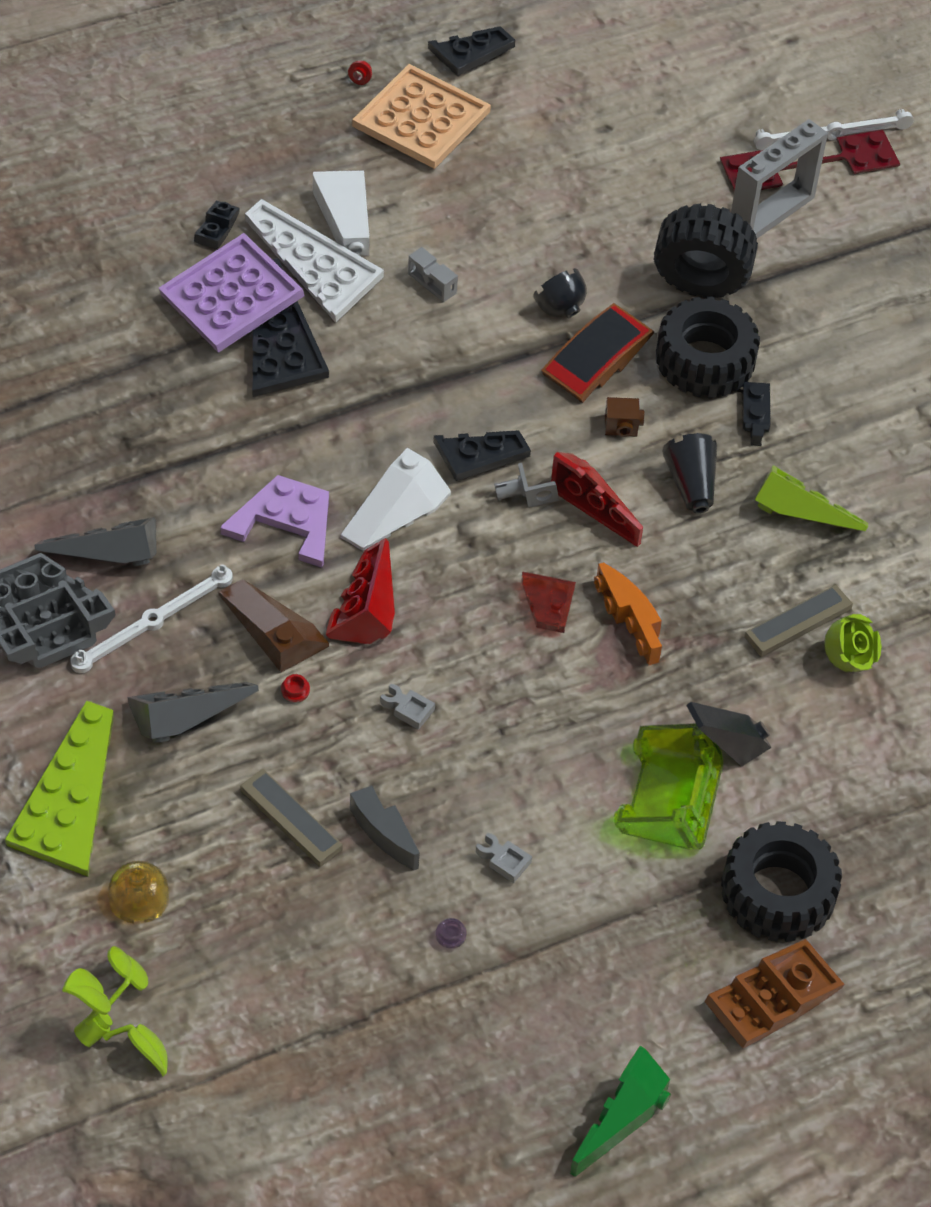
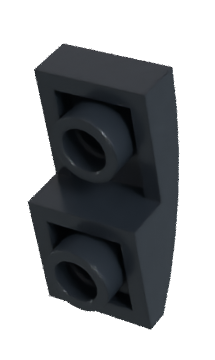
M216 200L206 212L205 222L195 232L194 242L218 250L232 229L240 208L232 206L227 202Z

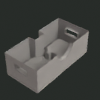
M423 247L409 255L408 274L442 302L457 294L458 275L444 264L439 265L437 259Z

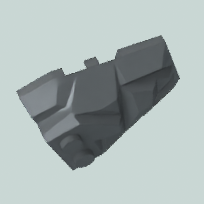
M42 553L0 569V648L9 661L21 664L29 662L37 668L54 663L75 654L78 650H84L93 646L97 641L96 632L106 629L116 616L114 608L101 591L97 589L91 591L85 587L84 580L76 577L74 580L66 574L64 567Z

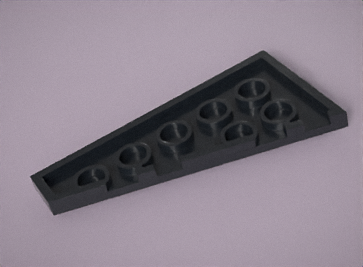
M272 259L283 270L279 259ZM298 301L253 330V397L329 378V369Z

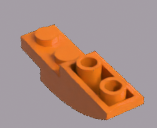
M604 562L598 564L594 584L597 592H602L607 613L613 615L616 624L626 623L628 632L630 634L633 633L635 636L639 655H644L648 666L659 663L662 645L658 638L662 620L655 608L641 590L627 577Z

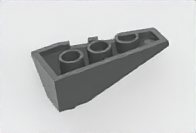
M241 682L208 687L209 692H205L204 689L189 688L183 689L179 696L174 693L165 694V691L127 698L141 735L151 738L152 742H165L170 740V736L183 733L254 694L259 689L256 684Z

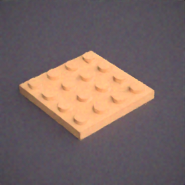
M408 64L352 119V127L435 169L490 113L491 105Z

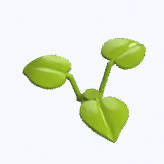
M113 946L108 950V961L113 969L120 976L124 977V982L109 1000L103 993V987L98 979L83 968L73 971L65 981L62 991L76 996L93 1009L74 1028V1033L82 1044L91 1047L102 1037L108 1041L112 1036L128 1032V1037L133 1045L164 1077L168 1067L167 1052L162 1041L155 1033L142 1024L136 1027L128 1024L110 1031V1026L113 1022L107 1013L111 1010V1005L130 983L140 991L148 986V976L143 967L122 949Z

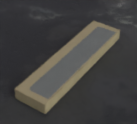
M835 584L746 631L744 638L763 657L852 610L853 603Z
M261 769L240 785V791L319 867H322L343 850V844L264 769Z

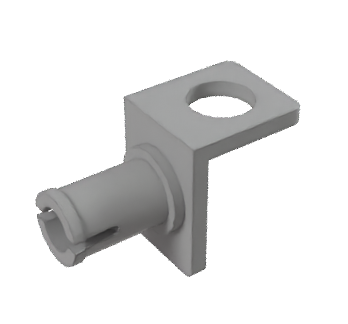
M522 463L518 464L520 472L518 479L494 483L498 501L522 494L523 497H526L529 508L559 500L556 482L554 481L528 487ZM541 491H551L546 497L536 496Z

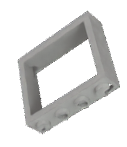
M810 119L738 168L731 213H737L742 217L743 221H747L757 238L815 198L828 132ZM798 159L794 180L758 205L762 183ZM751 167L752 172L748 171L747 168Z

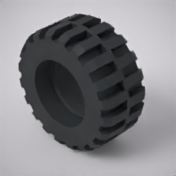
M701 203L693 204L691 207L685 205L668 214L663 220L654 251V264L661 277H665L664 279L669 285H675L676 289L681 292L687 291L689 295L693 296L703 295V298L717 296V298L724 297L727 293L729 295L736 293L750 280L758 249L757 237L747 221H743L739 214H733L727 208L722 207L720 209L712 204L701 206Z
M696 297L692 298L690 302L685 300L679 303L677 307H672L660 323L656 346V363L661 374L664 377L667 376L666 380L673 386L677 385L678 389L684 393L689 391L693 393V396L707 395L708 398H715L717 394L725 396L730 394L732 389L737 391L743 387V383L748 382L752 377L760 345L759 330L747 312L743 313L741 307L736 304L734 306L730 305V302L724 299L718 301L714 300L715 297H707L706 299ZM697 341H708L720 345L726 351L706 353L691 347L689 344Z
M776 821L775 825H770L769 822L759 824L758 830L754 827L746 830L743 837H738L735 840L726 859L721 882L723 887L721 894L723 901L727 904V911L732 917H738L737 924L743 929L748 927L752 929L751 934L760 937L761 934L768 936L770 941L777 942L778 938H784L785 942H792L796 940L797 936H800L801 939L812 936L813 930L819 931L825 926L826 920L830 919L841 888L842 869L838 866L839 859L836 853H830V844L825 839L819 840V834L810 829L809 832L803 830V826L794 823V826L786 825V822ZM769 867L786 868L799 875L807 885L808 890L794 896L777 895L766 890L757 881L754 874Z

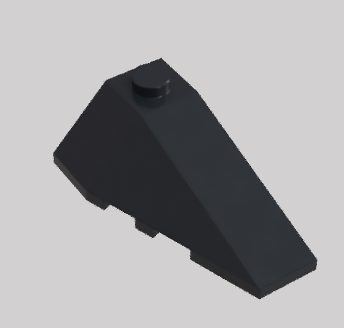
M690 702L686 705L698 728L741 766H744L771 748L767 740L770 734L761 721L756 723L749 715L695 702Z

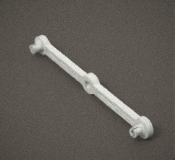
M899 109L896 111L897 116L847 124L833 122L821 128L828 132V140L834 141L837 137L847 134L895 127L907 129L913 124L914 118L910 112ZM763 129L761 131L757 130L754 144L757 149L764 150L789 132L770 134L764 132Z
M223 564L217 566L213 570L211 577L160 608L146 610L140 620L87 652L78 650L71 657V668L77 673H86L92 668L94 662L143 632L160 629L164 624L163 620L217 587L224 588L229 586L233 581L232 571ZM150 617L157 618L155 621L148 620Z

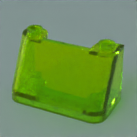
M696 723L640 726L637 738L633 742V750L635 755L639 757L642 766L632 804H621L614 814L616 828L622 834L688 850L702 849L706 841L723 768V757L719 746L705 735Z

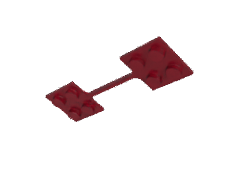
M884 130L837 137L836 140L842 153L825 156L822 160V164L845 160L848 162L853 174L900 166V162ZM763 150L720 157L721 164L734 191L738 168ZM798 161L792 162L780 171L796 168ZM751 167L747 168L748 171L752 172ZM776 173L763 182L761 190L782 187L783 182L779 174Z

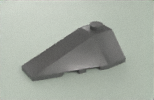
M155 517L124 522L112 527L110 531L101 527L84 532L82 536H79V533H73L41 540L34 546L37 551L119 563L132 562L133 566L150 563L149 559L157 554Z

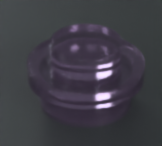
M448 918L437 926L436 939L443 947L457 948L466 940V928L458 919Z

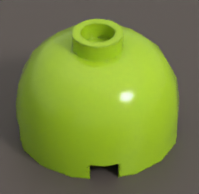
M862 614L845 616L832 623L825 634L824 646L829 661L835 667L845 672L869 670L872 668L873 663L878 662L882 649L881 638L878 631H873L869 625L873 622Z

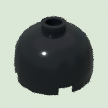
M574 268V273L570 275L567 270L559 273L541 285L543 291L540 294L537 291L534 292L533 297L545 313L553 317L566 315L567 318H571L581 311L579 306L585 301L587 287L578 269Z

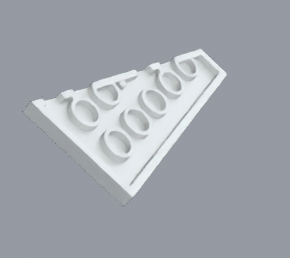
M262 199L245 213V221L335 323L384 277V270Z

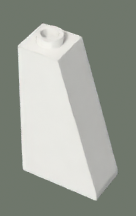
M364 171L313 172V194L336 242L359 256H369V226Z

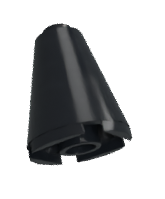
M694 433L682 435V441L675 443V440L672 439L664 445L662 450L663 457L686 508L694 513H704L714 504L717 442L716 440L713 441L712 436L708 434Z

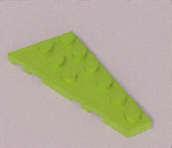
M90 701L85 702L5 838L6 846L84 876H89V864L94 845L93 839L95 827L97 826L103 777L107 763L106 758L114 720L112 709Z

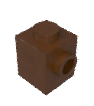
M607 397L605 435L637 437L639 426H644V410H640L639 398Z

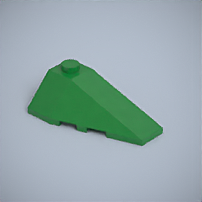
M639 1046L619 1078L620 1083L615 1092V1100L610 1097L606 1100L599 1116L601 1124L594 1123L574 1156L570 1171L571 1175L578 1176L650 1120L657 1108L663 1110L671 1096V1093L668 1092L670 1078L644 1047Z

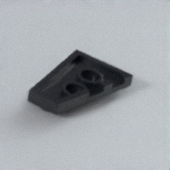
M499 26L475 31L472 33V36L459 38L458 35L451 36L449 41L440 43L437 40L428 41V49L452 72L459 76L514 48L516 40Z
M519 430L486 432L484 436L469 437L468 433L458 434L456 438H444L443 435H434L433 443L455 481L528 458L531 455V449Z

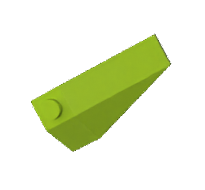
M772 465L755 496V500L759 502L757 506L770 514L775 511L783 515L866 531L868 528L866 521L838 504H829V500L821 493L813 490L808 492L805 490L803 482Z

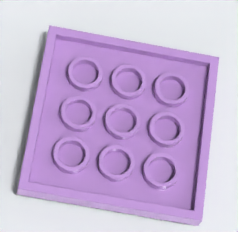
M245 233L159 287L161 296L218 353L305 296L303 289Z

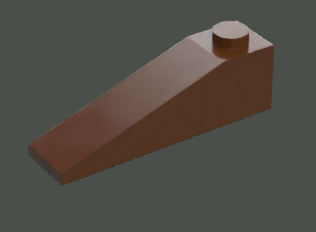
M242 579L219 591V596L281 673L329 647V642L313 623Z

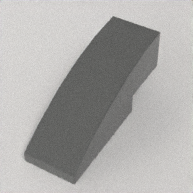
M373 786L350 793V811L368 837L397 862L413 871L419 869L420 852L396 805L384 809Z

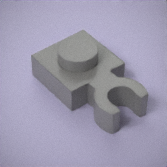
M395 684L389 685V693L394 695V697L390 698L384 694L380 696L382 706L389 709L395 708V717L418 730L435 710L434 702L412 690L405 695L400 687Z
M491 833L485 835V842L491 845V847L485 848L479 843L476 845V854L484 859L491 858L489 867L512 883H515L532 863L531 855L510 841H507L503 846L498 844L497 837Z

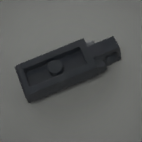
M744 382L742 387V429L750 431L751 446H762L764 432L769 433L771 425L770 383Z

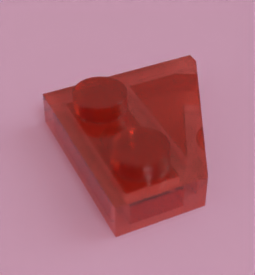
M522 572L521 583L536 628L564 633L576 582Z

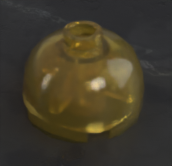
M136 860L127 862L112 875L108 887L110 908L118 918L127 923H134V920H144V923H147L161 916L168 907L170 894L168 881L159 867L147 861Z

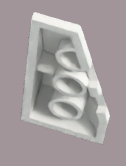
M406 448L390 465L344 529L341 538L364 551L382 539L390 537L391 532L400 527H408L414 524V520L424 514L428 516L434 513L451 495V490L429 460Z

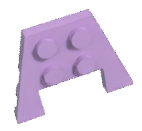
M277 475L222 524L221 535L245 542L255 521L307 537L299 552V560L322 568L324 565L329 491Z

